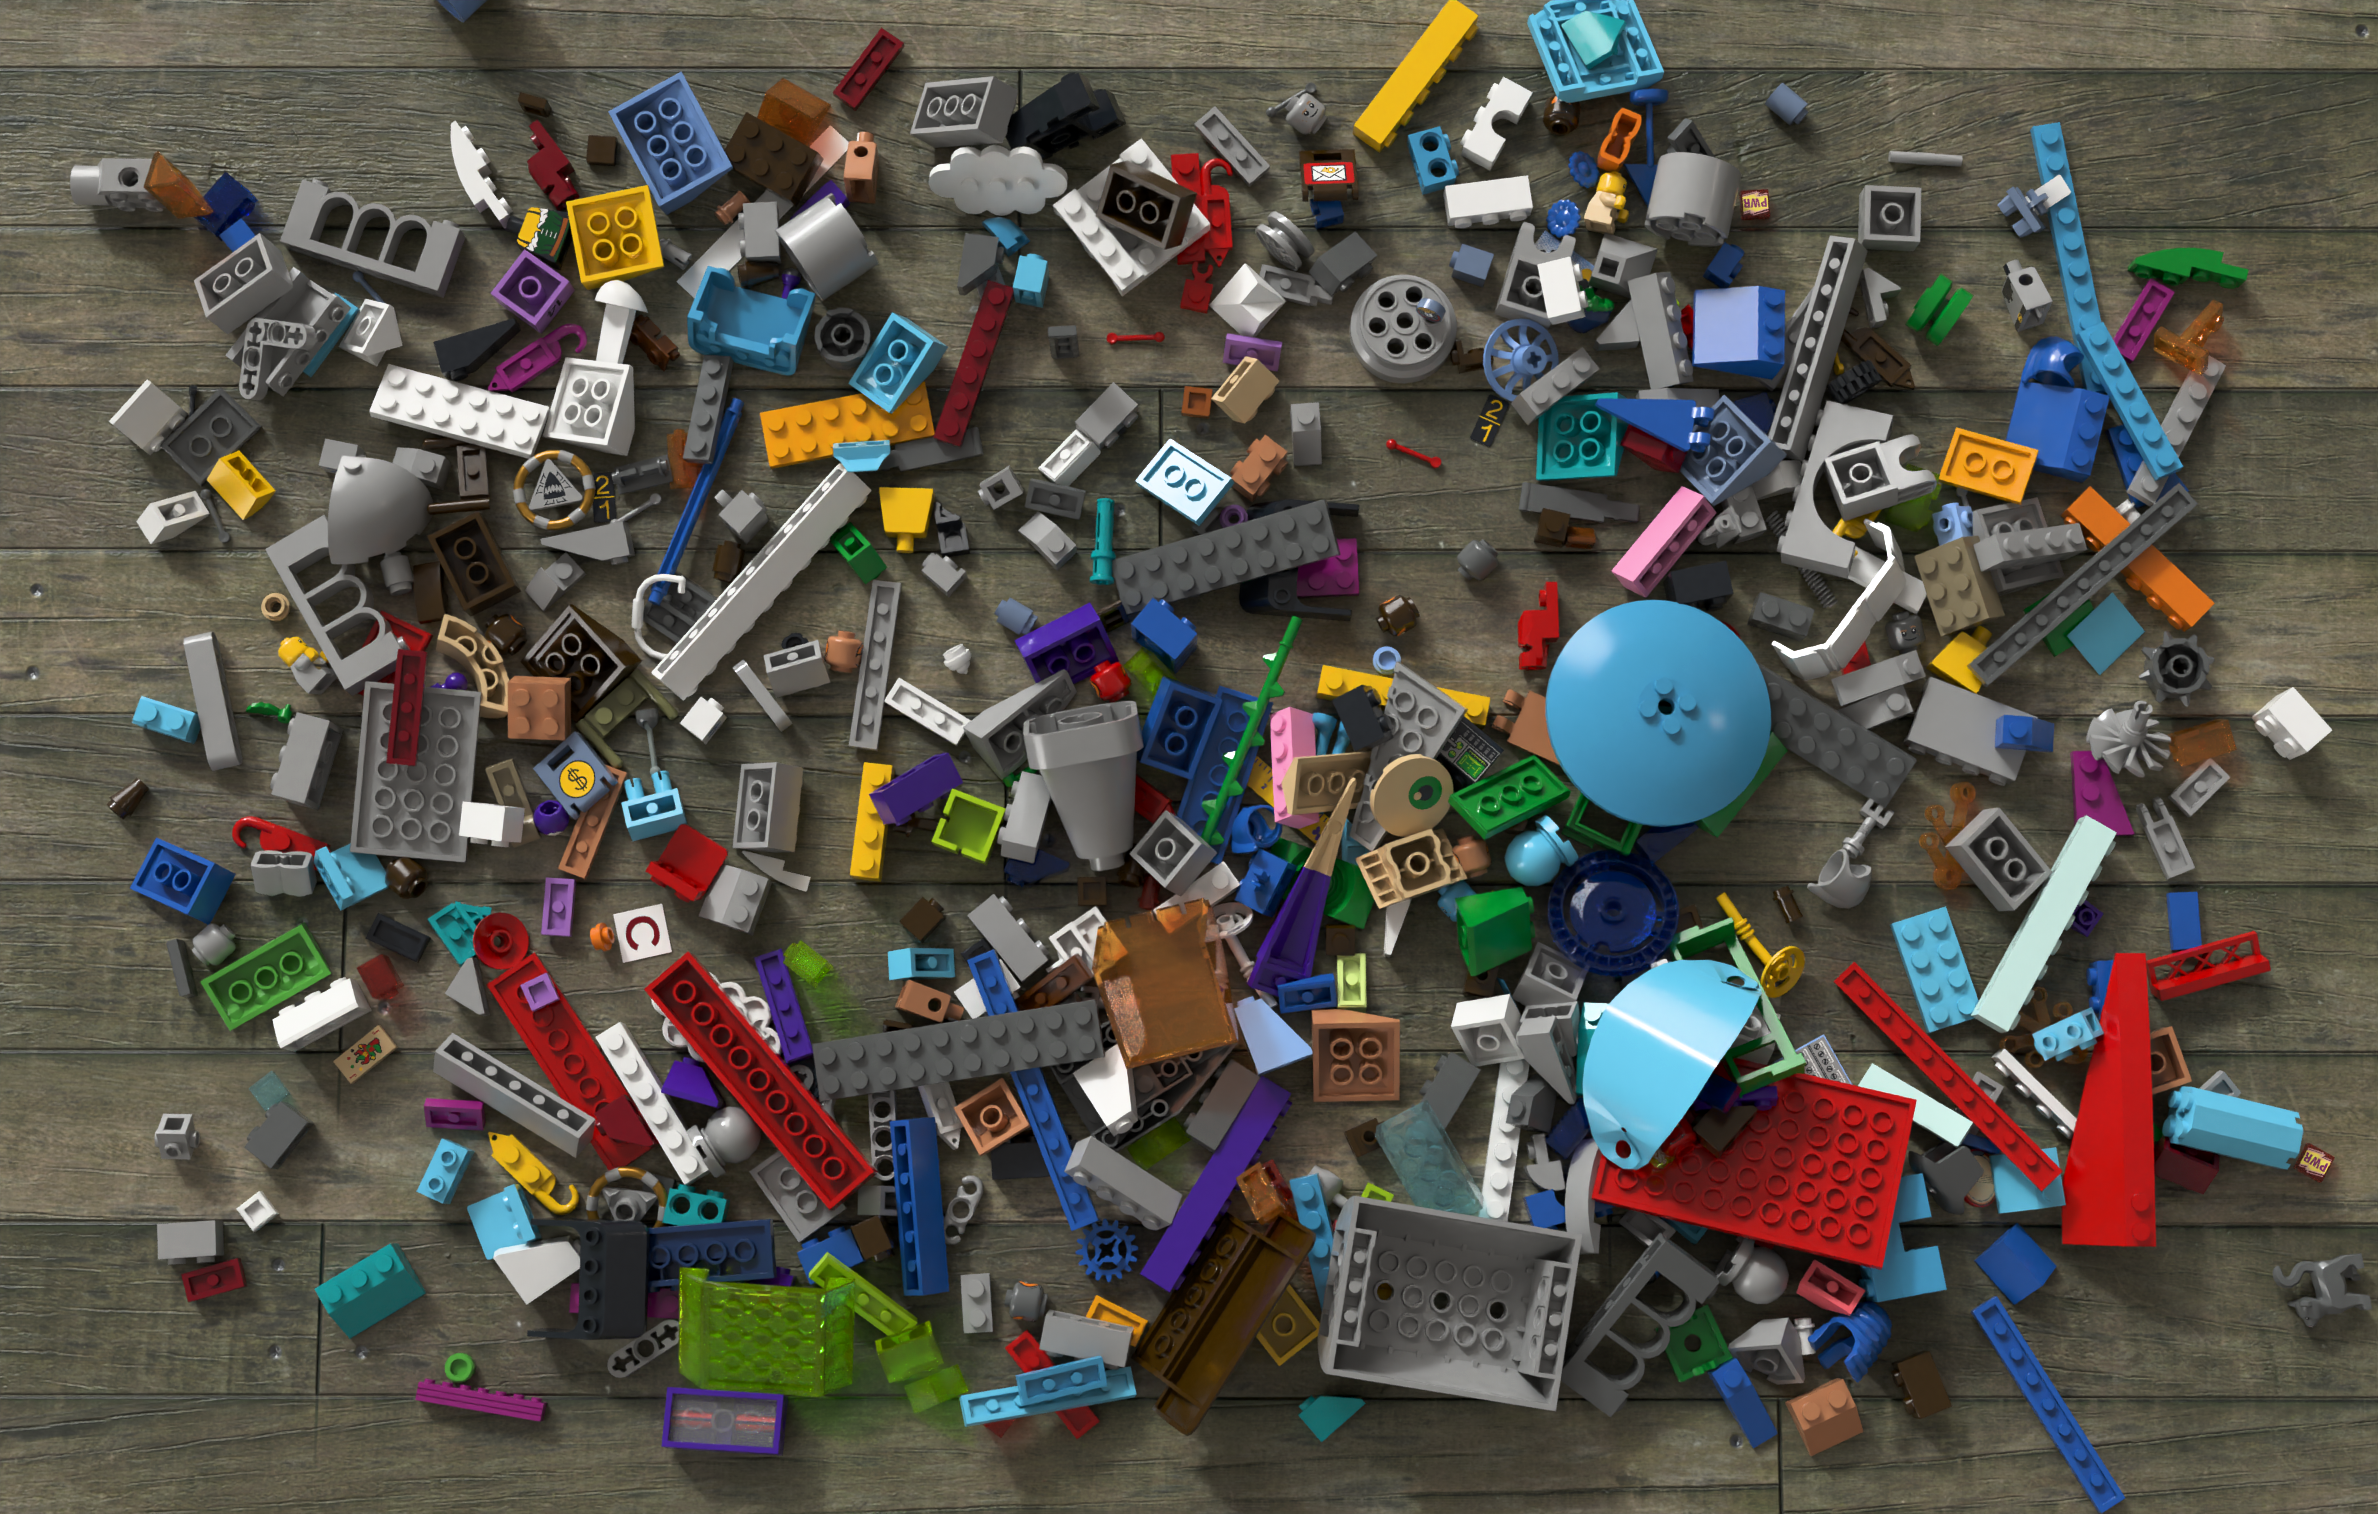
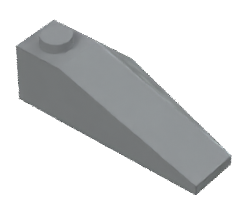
M1063 669L984 710L966 724L963 729L975 751L1002 780L1020 767L1028 758L1023 736L1024 722L1037 716L1063 711L1077 691L1068 672Z

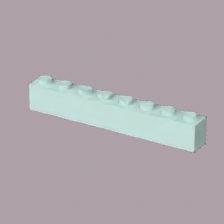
M2087 815L2079 818L2051 869L2053 873L2044 881L1972 1012V1017L2000 1033L2008 1032L2009 1029L2013 1030L2017 1026L2021 1018L2018 1012L2022 1005H2027L2033 997L2035 991L2032 987L2036 979L2041 980L2048 969V965L2045 964L2050 954L2053 956L2058 951L2062 943L2059 937L2063 930L2067 931L2073 924L2075 916L2072 914L2076 906H2081L2089 894L2086 888L2091 880L2095 881L2102 870V866L2099 864L2104 855L2108 857L2114 849L2116 842L2113 839L2117 832Z

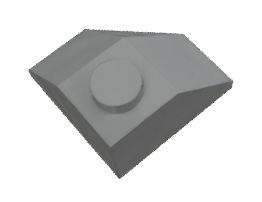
M1789 1317L1763 1319L1729 1344V1351L1734 1358L1738 1359L1744 1370L1749 1372L1752 1369L1758 1370L1768 1375V1381L1777 1385L1804 1383L1805 1373L1800 1336Z

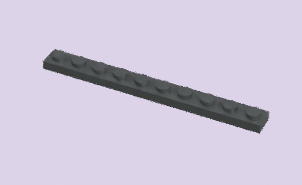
M2180 483L2175 485L1969 663L1967 667L1987 687L2198 505V503Z

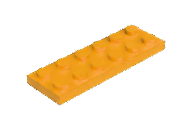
M925 381L892 414L862 393L760 413L771 469L834 457L833 443L890 440V446H894L899 443L932 437L935 434Z

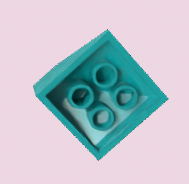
M1618 392L1564 396L1546 413L1540 416L1538 423L1536 480L1547 481L1617 476L1624 450L1620 444L1629 424L1597 408L1595 403L1600 398H1628Z

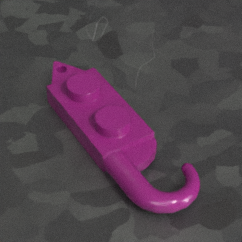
M567 323L545 337L537 339L495 367L496 373L488 390L492 392L510 390L513 393L558 363L562 356L561 346L558 341L568 334L574 333L580 338L579 346L575 349L576 353H580L587 344L586 332L579 325Z

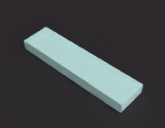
M1873 1063L1858 1085L1868 1089L1916 1099L1912 1122L1956 1148L1960 1147L1973 1126L1972 1121Z

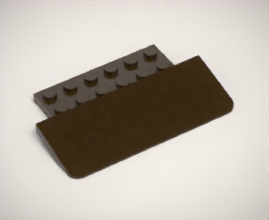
M1226 1211L1224 1216L1218 1221L1217 1227L1210 1239L1206 1240L1202 1246V1252L1194 1265H1190L1186 1271V1278L1178 1291L1174 1290L1131 1357L1167 1384L1152 1410L1186 1436L1193 1434L1199 1427L1315 1244L1316 1234L1281 1211L1277 1212L1263 1235Z

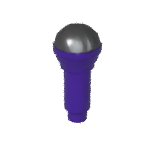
M789 268L783 272L782 281L784 288L781 298L787 299L789 292L794 290L801 281V275L796 269Z

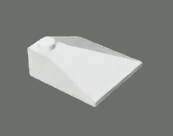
M565 357L543 437L600 452L627 456L635 430L633 367L625 364Z

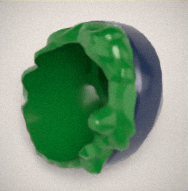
M1579 285L1580 291H1585L1588 301V307L1584 308L1585 317L1567 321V323L1574 331L1584 334L1608 322L1611 311L1614 309V303L1608 298L1602 299L1595 295L1592 288L1583 290V287Z

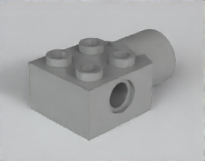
M102 158L97 166L75 165L71 171L70 189L72 199L76 205H112L123 211H135V208H146L149 211L161 212L163 208H173L175 176L159 159Z

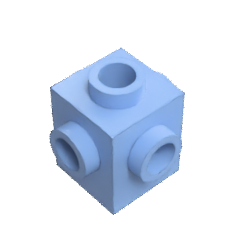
M1958 502L1942 506L1943 511L1932 514L1934 521L1933 529L1937 535L1939 546L1961 537L1973 536V512L1971 506H1959Z

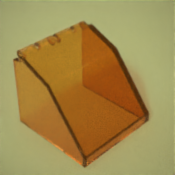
M1200 898L1184 902L1186 914H1182L1180 905L1175 904L1156 909L1158 921L1154 920L1152 911H1147L1129 916L1132 926L1127 928L1124 917L1104 922L1103 926L1098 927L1092 972L1126 1069L1238 1042V1031L1225 954L1214 910L1210 905L1209 899Z

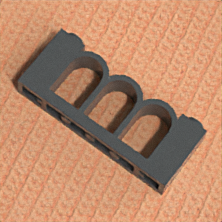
M1659 1233L1565 1350L1561 1381L1611 1417L1615 1411H1620L1625 1406L1629 1395L1626 1389L1634 1387L1644 1374L1645 1364L1643 1358H1653L1660 1355L1669 1344L1670 1330L1668 1326L1676 1327L1687 1322L1695 1311L1696 1300L1702 1304L1706 1298L1710 1299L1716 1293L1720 1281L1715 1273L1662 1233ZM1656 1271L1684 1291V1299L1681 1305L1673 1311L1662 1312L1638 1296V1293ZM1630 1303H1633L1658 1322V1332L1651 1341L1635 1343L1612 1327ZM1605 1334L1633 1354V1363L1625 1373L1611 1375L1587 1359L1588 1355Z

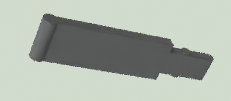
M979 428L967 429L961 448L935 440L933 436L895 444L896 450L890 451V454L883 460L877 471L865 472L870 474L900 468L902 473L983 456L984 452Z
M1523 482L1519 511L1540 514L1542 509L1546 508L1571 514L1570 518L1603 523L1604 518H1608L1614 521L1621 520L1637 523L1640 505L1623 503L1618 500L1609 501L1606 494Z

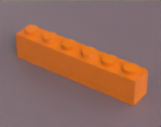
M2091 486L2082 492L2060 515L2065 519V525L2080 523L2086 545L2095 552L2103 549L2130 525ZM2152 544L2120 571L2126 577V582L2130 587L2137 591L2140 590L2154 609L2161 610L2168 616V622L2174 628L2181 629L2183 632L2190 629L2215 604Z

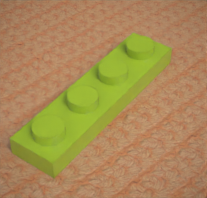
M829 1252L809 1272L811 1280L898 1344L918 1323L914 1315Z

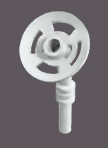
M1238 902L1217 905L1206 911L1199 918L1197 923L1198 931L1206 938H1225L1241 967L1240 972L1244 973V978L1249 979L1255 962L1249 960L1236 935L1244 931L1253 920L1252 909ZM1236 912L1245 915L1247 918L1243 919ZM1222 915L1217 918V921L1215 923L1210 922L1215 917ZM1255 989L1260 998L1271 1009L1278 1005L1272 994Z

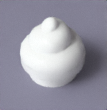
M963 644L947 650L943 654L945 666L952 671L956 670L960 674H967L971 659L969 649H965Z

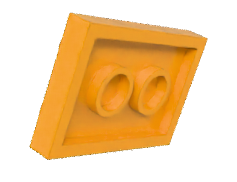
M1956 427L1938 481L2021 505L2039 451Z

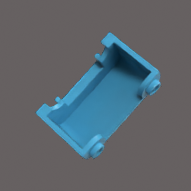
M707 266L687 316L689 346L694 351L703 355L730 356L738 364L781 375H793L800 360L814 309L815 293L802 288L794 289L789 292L787 299L737 287L735 286L734 277L728 270Z

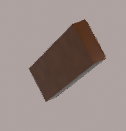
M1077 953L1017 998L1015 1002L1018 1010L1025 1011L1056 1006L1095 976Z

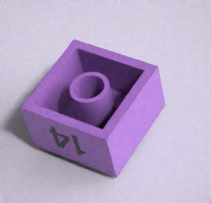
M524 249L493 289L491 295L497 303L542 334L575 289L566 278Z

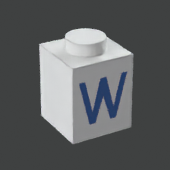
M700 697L680 724L707 744L727 717L721 712L724 707L713 698L706 701Z

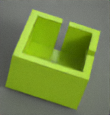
M952 789L943 811L945 817L950 818V820L947 822L946 819L940 818L931 842L934 846L957 855L959 850H962L961 854L963 857L987 866L1000 828L1004 823L1006 809Z

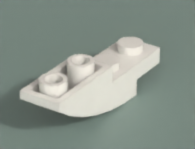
M454 121L451 123L452 154L465 191L479 213L490 207L505 229L510 218L508 214L513 211L504 198L498 200L493 193L497 188L488 177L492 172L487 164L491 161L482 148L476 150L471 142L475 138L466 126L461 129L458 123Z

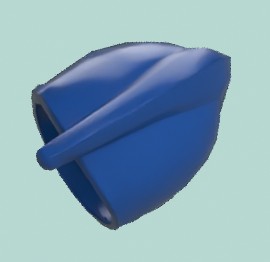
M2055 336L2043 338L2031 349L2023 369L2021 382L2027 384L2033 378L2043 384L2074 388L2075 382L2069 373L2081 363L2084 355L2079 348L2063 338Z
M1258 805L1242 808L1232 825L1231 850L1233 853L1247 854L1256 852L1259 848H1268L1278 841L1283 829L1282 824L1276 823L1275 829L1271 830L1266 820L1257 811L1259 808H1265L1274 815L1273 807Z

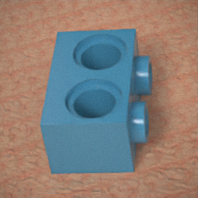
M1441 127L1408 135L1407 147L1422 195L1445 189V186L1455 185L1456 176H1459V170L1455 159H1450L1448 150H1451L1449 137L1447 134H1442ZM1430 142L1435 144L1437 149L1429 152L1423 148V145ZM1440 168L1445 172V175L1443 177H1435L1432 175L1431 170Z

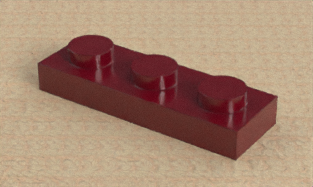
M881 27L835 88L833 96L854 111H857L905 47L904 43Z

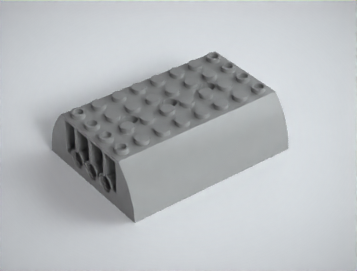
M1359 1196L1350 1197L1342 1208L1335 1226L1317 1339L1319 1361L1323 1372L1330 1375L1556 1411L1582 1234ZM1382 1283L1389 1284L1392 1290L1391 1296L1386 1300L1380 1299L1377 1295V1289ZM1443 1292L1448 1298V1303L1443 1309H1437L1433 1302L1435 1295ZM1494 1302H1500L1504 1308L1503 1315L1497 1319L1493 1318L1490 1314V1306Z

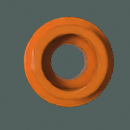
M598 923L595 928L590 930L591 942L596 950L608 951L611 949L612 943L615 941L611 927H607L605 923Z

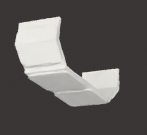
M1868 519L1863 521L1875 546L1887 551L1888 560L1825 644L1795 652L1776 641L1772 643L1784 666L1790 669L1797 677L1807 681L1826 676L1831 671L1839 672L1841 668H1845L1869 636L1870 629L1876 621L1882 619L1904 589L1907 580L1903 574L1905 568L1902 552L1891 529L1882 523H1874Z

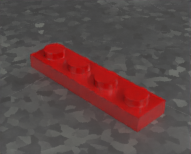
M1198 153L1171 155L1172 177L1179 185L1197 193L1194 204L1202 213ZM1204 235L1177 255L1178 265L1193 264L1195 261L1198 264L1205 263Z

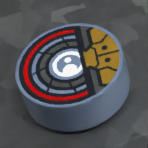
M1428 298L1421 299L1416 308V312L1420 316L1433 322H1441L1446 312L1440 303Z

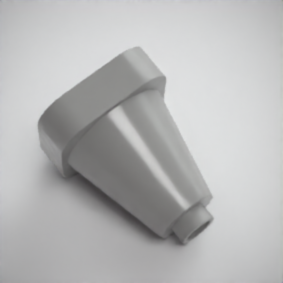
M1110 702L1045 714L1025 721L1023 736L1030 769L1040 770L1077 857L1089 859L1091 870L1093 871L1109 870L1124 865L1123 852L1133 847L1137 751L1143 748V738L1136 702Z

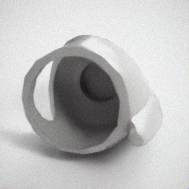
M1840 849L1829 858L1819 875L1818 884L1809 883L1807 888L1825 902L1838 908L1849 909L1858 905L1866 896L1870 887L1872 869L1864 864H1849L1848 852L1845 849Z

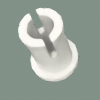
M2128 499L2115 508L2130 524L2141 516L2134 507L2135 503H2130Z
M1811 1318L1794 1319L1793 1326L1800 1336L1802 1355L1815 1354L1816 1351L1812 1349L1808 1341V1337L1813 1335L1812 1327H1815V1324L1812 1323Z

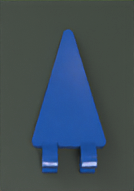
M1600 398L1595 403L1597 408L1683 452H1687L1690 448L1696 452H1704L1705 446L1708 447L1710 445V434L1692 432L1694 424L1701 427L1708 426V422L1713 420L1714 409L1696 407L1694 400Z

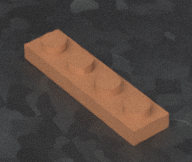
M606 765L607 768L618 780V783L613 786L606 778L602 780L610 791L585 813L580 812V817L576 822L558 867L559 870L583 879L588 877L624 787L623 783L628 777V773Z

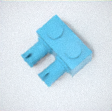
M660 771L662 780H660L658 772L651 775L656 792L653 795L644 796L642 780L640 778H633L634 787H632L630 779L623 783L628 801L621 804L632 841L675 831L679 825L687 824L682 800L678 789H672L668 771Z

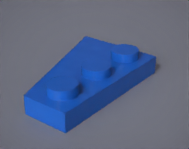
M2123 424L2110 428L2105 432L2127 491L2143 458ZM2176 473L2169 475L2156 502L2178 483L2189 492ZM2128 494L2130 502L2135 503V509L2148 506L2147 504Z

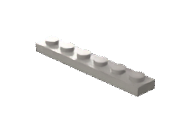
M2203 351L2197 355L2161 424L2178 458L2226 365ZM2143 460L2127 493L2148 506H2152L2158 499L2169 476L2155 481Z
M873 580L849 740V747L878 751L902 587L901 583Z

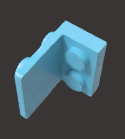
M351 843L331 853L325 846L315 851L313 862L340 910L389 888L385 883L386 871L376 854L350 852Z
M521 1184L510 1185L504 1188L503 1192L467 1207L485 1257L488 1260L493 1259L494 1252L499 1248L531 1243L542 1238L538 1226L531 1225V1219H534Z

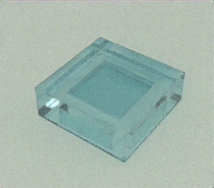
M270 1071L248 1088L265 1111H268L273 1104L280 1103V1101L291 1094L274 1071Z

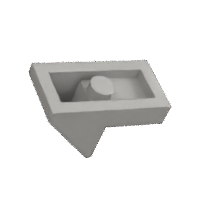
M1865 268L1861 271L1859 284L1870 329L1880 328L1889 316L1888 305L1882 299L1895 297L1902 289L1870 268Z
M565 552L546 570L541 567L525 589V592L545 612L579 582L586 573Z

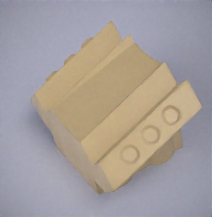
M1443 828L1434 831L1429 829L1390 842L1374 851L1355 858L1379 909L1468 879L1452 852L1453 848Z

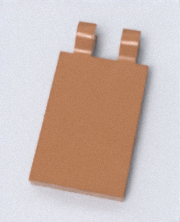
M1509 689L1503 703L1520 709L1516 722L1513 723L1507 718L1497 715L1491 728L1509 735L1507 744L1561 767L1551 746L1545 716L1546 697L1529 691L1525 698Z

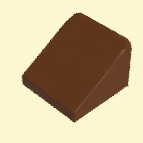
M1568 526L1564 546L1579 549L1593 548L1596 541L1594 529Z

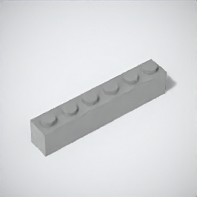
M454 1033L435 1051L433 1072L576 1158L593 1139L595 1118Z

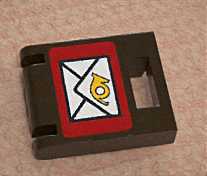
M1355 149L1299 151L1302 202H1308V190H1313L1314 202L1347 200V189H1352V199L1358 200Z

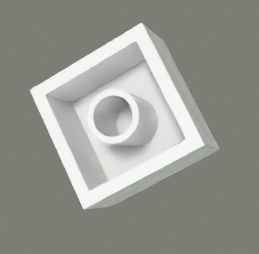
M2294 687L2275 696L2251 717L2255 722V728L2263 736H2268L2274 742L2275 750L2282 757H2287L2289 760L2307 753L2332 731Z

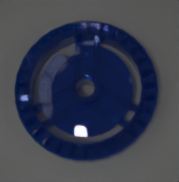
M1615 850L1596 851L1578 858L1573 865L1567 866L1555 880L1548 901V925L1556 946L1575 965L1598 975H1630L1650 967V964L1657 962L1669 949L1677 931L1679 903L1676 891L1668 877L1650 860L1631 852L1626 857ZM1586 877V880L1576 889L1571 900L1570 919L1577 933L1574 937L1565 923L1563 905L1573 886ZM1636 877L1642 879L1656 893L1661 903L1663 912L1656 911V903L1652 893L1647 888V886ZM1615 909L1620 914L1618 916H1610L1606 911ZM1656 920L1663 922L1661 928L1654 926ZM1649 935L1655 936L1644 948L1627 955L1611 956L1595 952L1601 945L1608 946L1610 953L1629 951L1642 944ZM1583 940L1589 945L1588 948L1584 947L1580 942Z

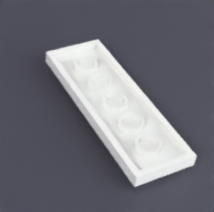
M388 364L369 412L371 417L530 459L535 453L550 410L548 406Z

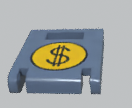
M576 731L533 768L567 813L575 820L580 817V814L574 808L575 804L585 813L610 791L602 781L604 778L613 786L618 783V780L584 737ZM571 749L574 753L557 769L553 767Z

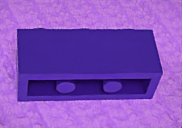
M942 753L925 760L871 792L869 796L883 824L895 823L896 826H899L911 820L910 814L918 810L920 813L934 806L932 801L935 799L949 797L951 790L962 784L963 781L949 753Z

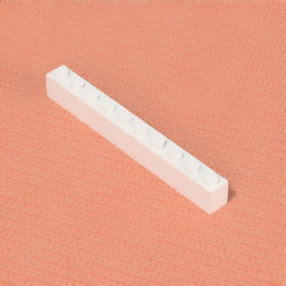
M839 463L651 673L683 701L686 697L693 695L703 678L710 675L716 669L720 659L735 648L737 640L753 628L755 620L772 607L774 599L780 592L790 587L792 579L797 573L804 570L810 564L814 554L829 543L831 535L847 523L848 516L865 503L867 495L872 490L854 472H848Z

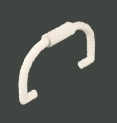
M669 574L653 575L644 580L637 590L636 598L633 599L632 628H634L635 639L640 648L650 657L663 660L667 654L651 649L642 637L644 592L649 585L657 581L678 583V593L683 594L685 593L686 579L683 576Z

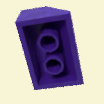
M1091 603L1014 640L1035 683L1065 669L1073 684L1096 673L1094 667L1106 660H1109L1110 664L1119 662L1104 626Z

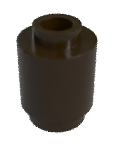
M725 540L724 545H717L712 568L714 572L713 579L732 583L741 573L745 550L740 549L741 544Z

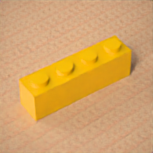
M864 762L850 876L853 879L877 882L882 880L888 824H883L869 794L894 779L895 769L892 765Z

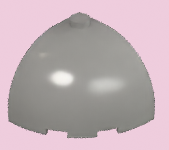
M342 455L333 482L329 503L328 547L331 564L368 562V557L382 553L388 556L407 546L406 541L415 534L420 535L433 516L427 512V506L432 504L433 500L423 482L408 470L391 462L374 458Z

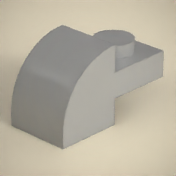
M1544 1133L1530 1136L1531 1142L1526 1143L1529 1159H1534L1535 1164L1524 1166L1527 1177L1534 1185L1544 1190L1553 1189V1191L1565 1189L1561 1160L1549 1162Z

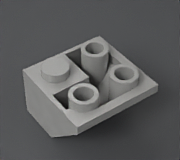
M1604 233L1588 286L1631 299L1628 281L1650 275L1658 249Z

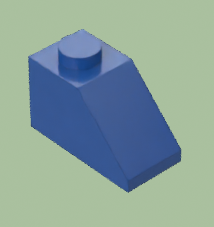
M2003 715L1996 720L1995 748L2053 752L2054 723L2034 717Z

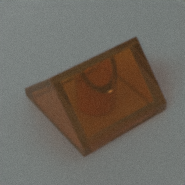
M782 78L766 91L757 118L807 146L830 109L831 104Z
M159 151L153 155L143 188L178 219L210 215L214 211L188 177Z

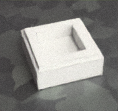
M262 1191L257 1192L237 1208V1211L253 1232L259 1230L279 1214Z

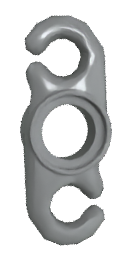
M974 1175L962 1178L961 1182L964 1185L974 1183L977 1188L976 1192L970 1195L965 1192L963 1186L958 1187L957 1195L949 1203L944 1215L946 1244L955 1245L960 1242V1236L949 1237L946 1234V1229L952 1225L957 1228L959 1234H963L966 1224L973 1217L983 1195V1182ZM960 1201L966 1202L970 1209L968 1216L962 1219L957 1218L953 1213L954 1205Z

